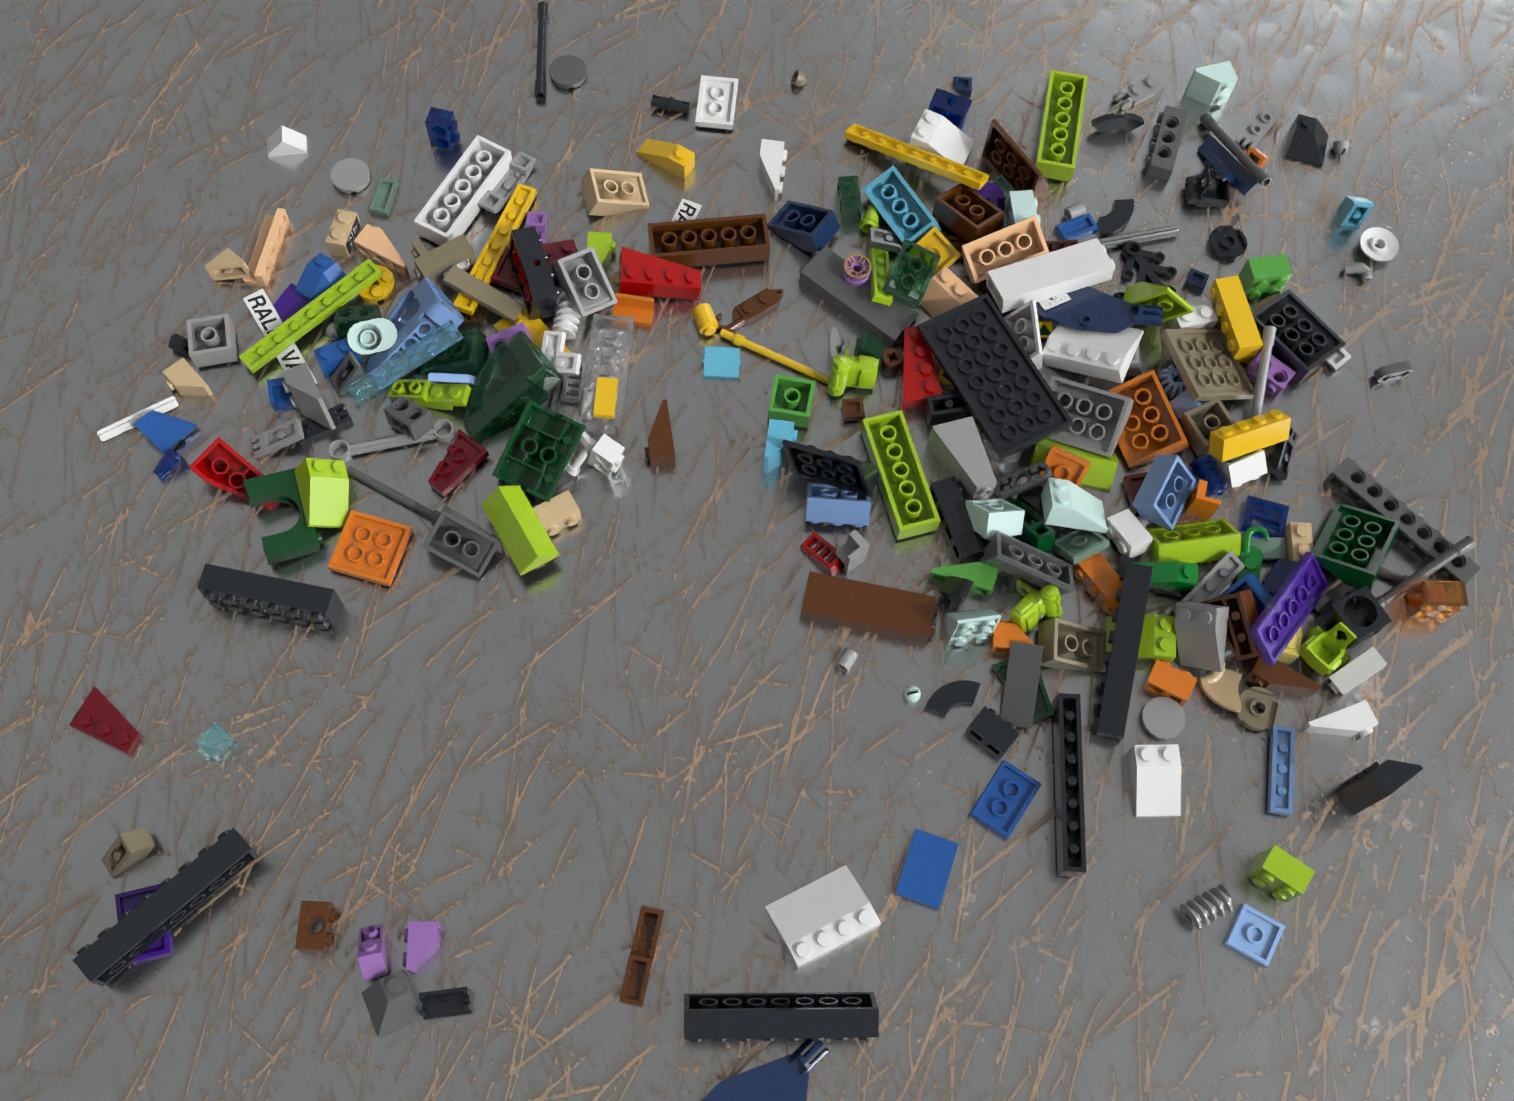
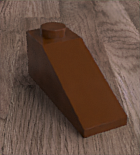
M667 399L661 403L647 439L648 447H644L645 459H650L651 467L675 464V451Z
M1262 656L1255 658L1245 676V679L1252 686L1262 687L1269 691L1312 696L1321 688L1319 684L1279 660L1274 665L1266 666Z

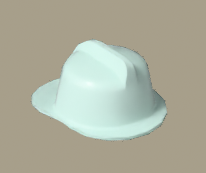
M376 318L356 323L349 329L347 334L350 348L359 354L385 351L391 348L397 339L395 325L385 318Z

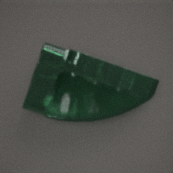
M519 331L507 344L501 343L487 359L476 378L469 396L464 421L466 432L475 441L486 440L518 422V417L522 415L529 399L542 405L550 398L548 392L563 381L555 366L524 332Z

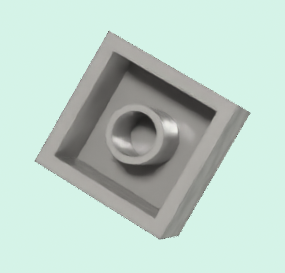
M228 313L186 320L189 356L196 368L238 361L235 326Z

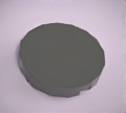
M563 55L552 61L549 67V74L552 83L562 89H569V87L577 88L586 80L587 68L584 61L579 57Z

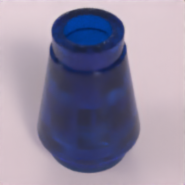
M171 448L169 451H165L153 472L163 480L183 465L184 458Z

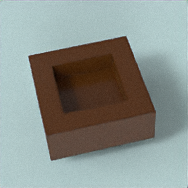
M863 398L842 399L844 421L865 419Z

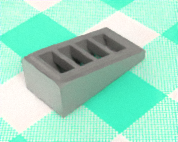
M581 361L579 375L565 374L561 403L580 405L582 391L585 388L589 370L587 362ZM571 377L581 378V380L571 379ZM569 385L579 386V388L569 387ZM567 392L576 393L578 396L567 395Z

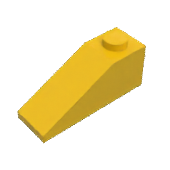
M646 139L636 151L637 155L683 180L687 178L695 167V153L679 144Z

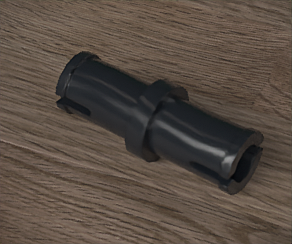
M653 94L651 107L667 109V112L677 111L688 114L690 102L676 100L672 96L667 98Z

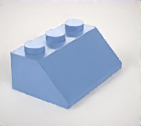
M1156 454L1132 505L1141 517L1167 530H1173L1196 479L1178 455Z
M807 482L805 521H809L812 524L826 522L835 526L842 524H851L854 527L869 526L871 496L823 483Z

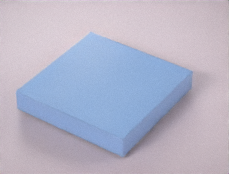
M428 374V381L434 383L478 385V378L472 375Z
M1242 903L1223 945L1266 968L1271 961L1285 925Z

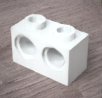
M603 434L592 449L588 464L608 477L611 472L616 473L622 465L621 462L625 457L622 454L625 448L606 434Z

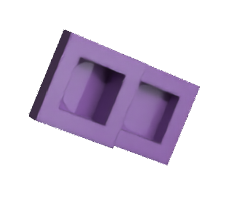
M528 211L526 228L535 226L537 234L541 235L542 244H545L547 212Z

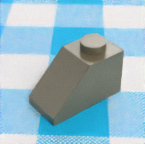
M145 827L119 834L101 859L111 878L121 875L144 860L155 847L153 838L148 834Z

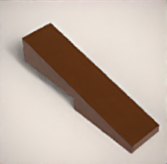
M647 905L641 906L619 999L620 1002L643 1006L664 918V909Z

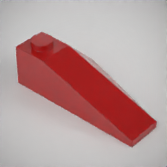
M220 437L188 467L204 482L247 500L244 480L263 476L260 471ZM277 502L268 503L261 506L271 509Z

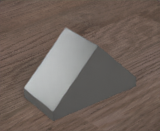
M352 352L347 354L329 379L338 395H343L368 382L362 367Z

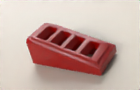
M815 532L800 545V548L832 576L844 566V563L836 556L837 549ZM817 541L818 544L811 550L810 547ZM830 553L831 555L825 560L824 558Z

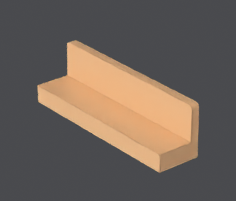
M277 208L275 216L265 215L248 263L252 277L243 278L244 283L267 287L290 221L285 209Z

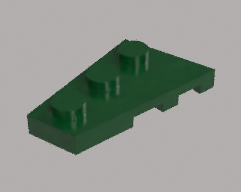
M1008 660L992 664L993 670L1004 685ZM1041 673L1033 722L1054 717Z

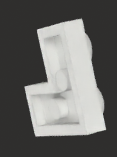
M544 330L538 371L579 375L582 355L564 352L566 333Z

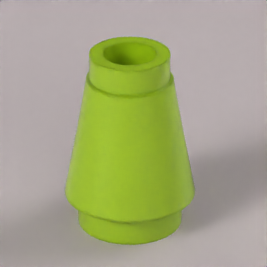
M874 205L868 207L860 221V228L866 234H868L870 227H879V211Z

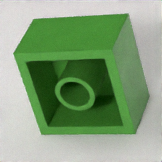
M1281 254L1249 258L1238 276L1246 298L1255 300L1260 297H1269L1281 293L1293 273L1287 255Z
M775 374L767 421L769 419L795 422L794 426L808 428L816 381Z

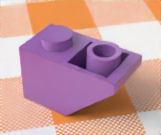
M437 921L408 922V928L404 930V943H407V952L403 953L402 964L409 973H415L439 949L441 925Z
M383 924L369 925L359 930L357 958L364 980L388 975L389 960Z

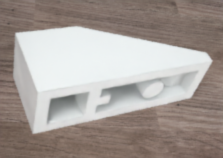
M1364 700L1310 721L1301 727V730L1308 733L1353 737L1359 734L1361 737L1372 733V728L1379 723L1369 704Z

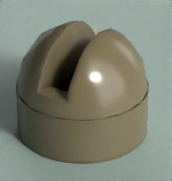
M796 70L791 78V84L797 87L804 86L807 81L806 75Z

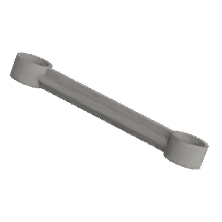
M441 419L435 422L434 428L416 441L403 433L350 444L344 440H335L329 445L328 451L332 460H344L346 463L353 455L437 439L441 443H448L454 439L455 429L451 421ZM447 426L451 428V432L448 435L440 436L437 434L441 427ZM337 448H347V452L343 456L337 457L333 455Z

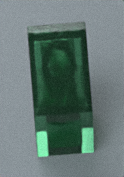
M862 330L861 337L856 338L853 356L864 355L879 359L878 371H880L884 343L866 330Z

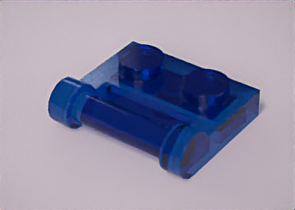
M1248 495L1245 500L1239 531L1245 532L1249 527L1259 526L1250 523V519L1277 526L1276 530L1263 528L1268 531L1269 537L1283 538L1289 506Z

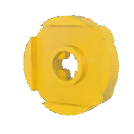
M376 265L383 274L382 277L376 280L379 285H374V287L370 285L358 294L365 302L374 304L382 299L385 301L395 291L396 285L393 273L381 265Z

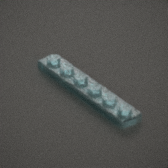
M450 320L348 385L347 389L355 400L361 404L464 337L454 322Z

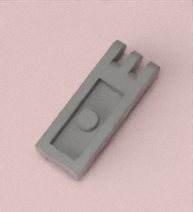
M1262 109L1235 142L1239 144L1242 141L1243 143L1240 148L1243 150L1248 145L1247 151L1250 147H1256L1275 125L1278 118Z
M293 418L251 437L252 451H255L253 452V458L259 459L304 439L301 420Z

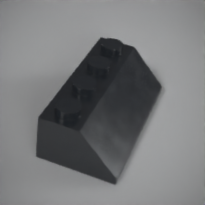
M1388 759L1381 764L1376 761L1340 784L1339 786L1342 789L1336 795L1351 813L1355 815L1391 795L1423 770L1421 765Z

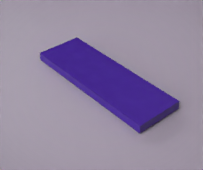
M1305 552L1249 629V633L1266 666L1275 664L1329 587L1313 552Z

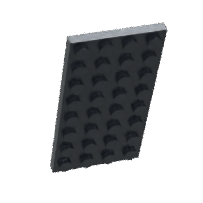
M987 293L917 325V331L1001 461L1071 427L1074 423Z

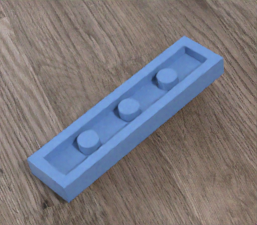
M1278 725L1270 727L1267 813L1286 816L1293 814L1295 728Z

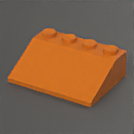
M1154 369L1108 390V392L1129 397L1134 401L1128 421L1118 441L1129 469L1154 461L1156 454L1173 455L1189 448L1188 441Z

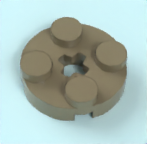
M1251 687L1239 695L1242 707L1240 712H1235L1236 721L1250 730L1265 731L1278 721L1281 713L1280 704L1276 702L1271 691L1262 687ZM1256 704H1258L1259 709L1262 710V712H1259L1258 714L1255 713L1252 708Z

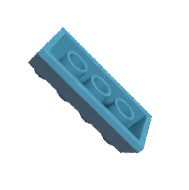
M894 165L862 189L905 247L914 246L934 226L941 231L937 221Z

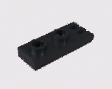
M339 404L328 409L336 427L334 430L310 418L301 421L304 439L298 441L299 444L302 446L351 424L352 419L348 417L349 413L345 410V405Z
M1291 426L1288 440L1275 444V452L1270 462V471L1278 481L1287 479L1298 435Z

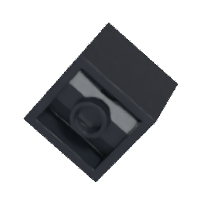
M1367 586L1360 589L1354 587L1346 592V595L1342 598L1338 596L1328 603L1329 605L1320 610L1322 614L1316 618L1325 631L1331 630L1339 622H1342L1356 635V638L1347 646L1346 652L1375 636L1392 622ZM1344 610L1354 614L1360 626L1351 623L1347 619ZM1338 630L1336 638L1339 641L1341 639L1347 640L1346 633Z

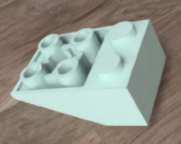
M990 608L946 613L943 623L948 645L962 646L971 641H976V643L987 642L1001 619V614Z

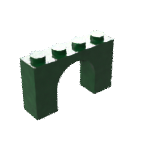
M295 468L244 480V488L250 508L273 502H284L294 507L299 514L297 523L291 529L261 538L268 565L320 552V544L323 543L320 531H316L315 527H307L295 477Z

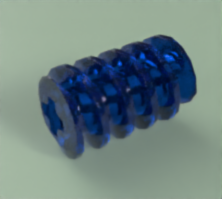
M1212 455L1201 456L1191 462L1189 466L1192 467V473H1196L1195 478L1197 480L1208 481L1206 494H1209L1208 497L1218 499L1228 493L1229 490L1226 488L1230 483H1222L1226 476L1225 474L1218 476L1222 469L1213 468L1217 461H1209L1213 457Z

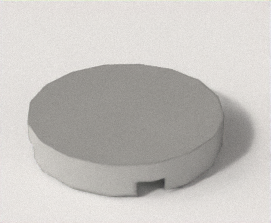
M345 158L333 166L330 178L334 187L339 192L351 194V192L356 191L358 193L368 186L370 171L367 164L362 160Z
M1153 698L1145 704L1141 711L1143 729L1157 740L1167 741L1174 739L1185 727L1186 716L1183 708L1171 698Z

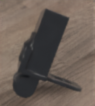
M1209 169L1202 176H1190L1185 179L1188 204H1195V207L1206 208L1210 206L1225 209L1230 203L1228 180L1223 181L1220 178L1211 177Z

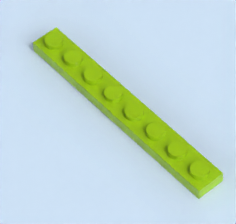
M368 258L238 357L254 374L382 277V272Z

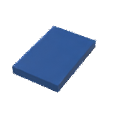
M1003 759L968 816L1007 841L1042 784Z
M915 829L894 895L939 910L959 844Z

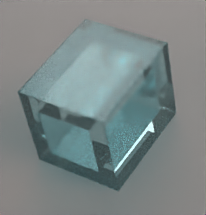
M217 722L196 741L201 747L198 751L207 760L212 757L217 762L238 743Z

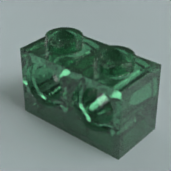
M858 176L838 177L836 191L841 223L860 222L863 207Z
M378 305L338 307L333 322L338 337L345 338L349 329L354 324L382 318Z

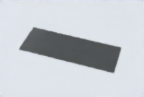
M1011 641L1000 715L1003 721L1010 722L1014 726L1032 729L1044 646Z

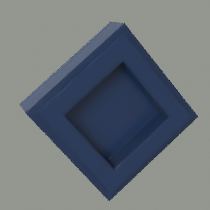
M1191 268L1183 287L1202 294L1209 275Z

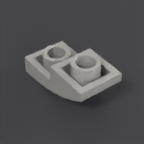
M836 327L832 328L829 342L828 358L830 369L833 357L841 355L842 346L844 345L843 335L838 333Z

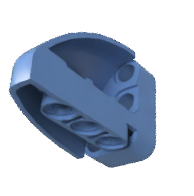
M424 277L413 290H407L387 317V320H390L397 329V339L391 348L370 354L367 364L370 376L379 382H385L415 368L452 340L451 334L463 323L464 318L458 309L427 277Z

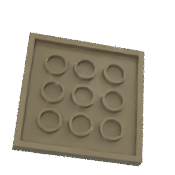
M1164 329L1160 333L1193 401L1253 398L1254 388L1241 363L1234 359L1232 352L1229 351L1227 338L1222 329Z

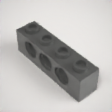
M1166 105L1164 111L1159 112L1156 123H1159V126L1155 127L1152 138H1155V142H1151L1148 151L1151 153V157H1147L1144 166L1147 168L1146 176L1168 182L1177 157L1188 114L1187 110Z

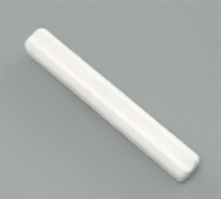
M169 396L98 430L97 435L101 441H106L136 427L134 423L151 410L165 413L178 407V402L174 396Z

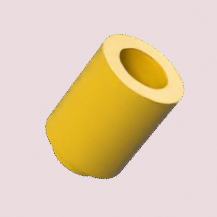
M703 303L693 308L692 314L700 334L706 336L714 334L719 325L710 304Z

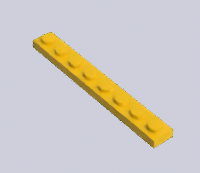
M853 123L844 132V138L853 143L861 144L871 150L900 159L902 162L913 164L920 169L931 171L936 175L944 176L954 182L967 185L972 189L980 190L988 182L989 174Z
M518 183L470 272L471 275L489 285L492 274L506 247L509 246L511 230L519 229L537 195V189ZM459 292L453 304L458 311L472 316L479 303Z

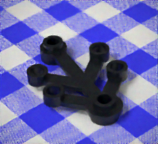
M1134 241L1124 245L1122 254L1126 258L1125 270L1121 274V279L1124 282H1130L1133 279L1134 272L1132 269L1135 261L1139 266L1136 283L1145 282L1147 277L1152 284L1167 286L1176 293V289L1173 286L1164 285L1155 274H1163L1167 280L1174 279L1177 274L1176 268L1172 266H1160L1165 260V255L1162 252L1155 253L1142 250L1140 244ZM1143 258L1151 259L1153 264L1145 262Z

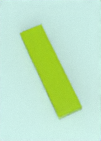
M870 247L868 259L872 267L870 272L871 300L891 306L893 295L891 273L888 270L890 268L889 251Z

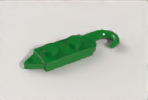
M1261 526L1249 527L1243 535L1239 560L1245 567L1237 574L1236 582L1245 575L1252 573L1260 580L1263 554L1259 548L1251 545V539L1255 532H1261L1265 537V541H1269L1268 531Z

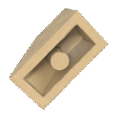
M183 357L162 371L167 378L164 382L171 391L176 389L180 395L210 397L213 395L206 382Z

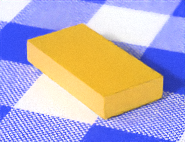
M597 377L593 411L594 418H615L618 378Z

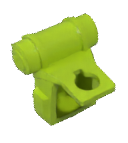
M846 345L845 355L833 357L830 379L827 384L828 393L831 396H840L844 393L846 387L873 389L877 379L879 359L864 355L848 356L849 345Z
M1019 579L1016 580L1017 592L1024 598L1009 612L1010 623L1017 624L1025 633L1038 625V621L1043 617L1046 620L1052 618L1061 619L1063 614L1059 589L1055 585H1046L1039 592Z
M1339 622L1328 631L1323 630L1320 626H1314L1308 630L1306 635L1308 639L1301 645L1299 653L1311 668L1324 676L1325 674L1330 675L1338 667L1341 668L1348 664L1351 656L1346 652V648L1356 638V635L1342 622ZM1337 631L1345 632L1347 640L1341 639L1339 641L1336 638L1338 636Z

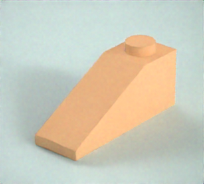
M366 224L354 240L357 252L408 277L409 272L406 263L384 231L377 226L373 227Z

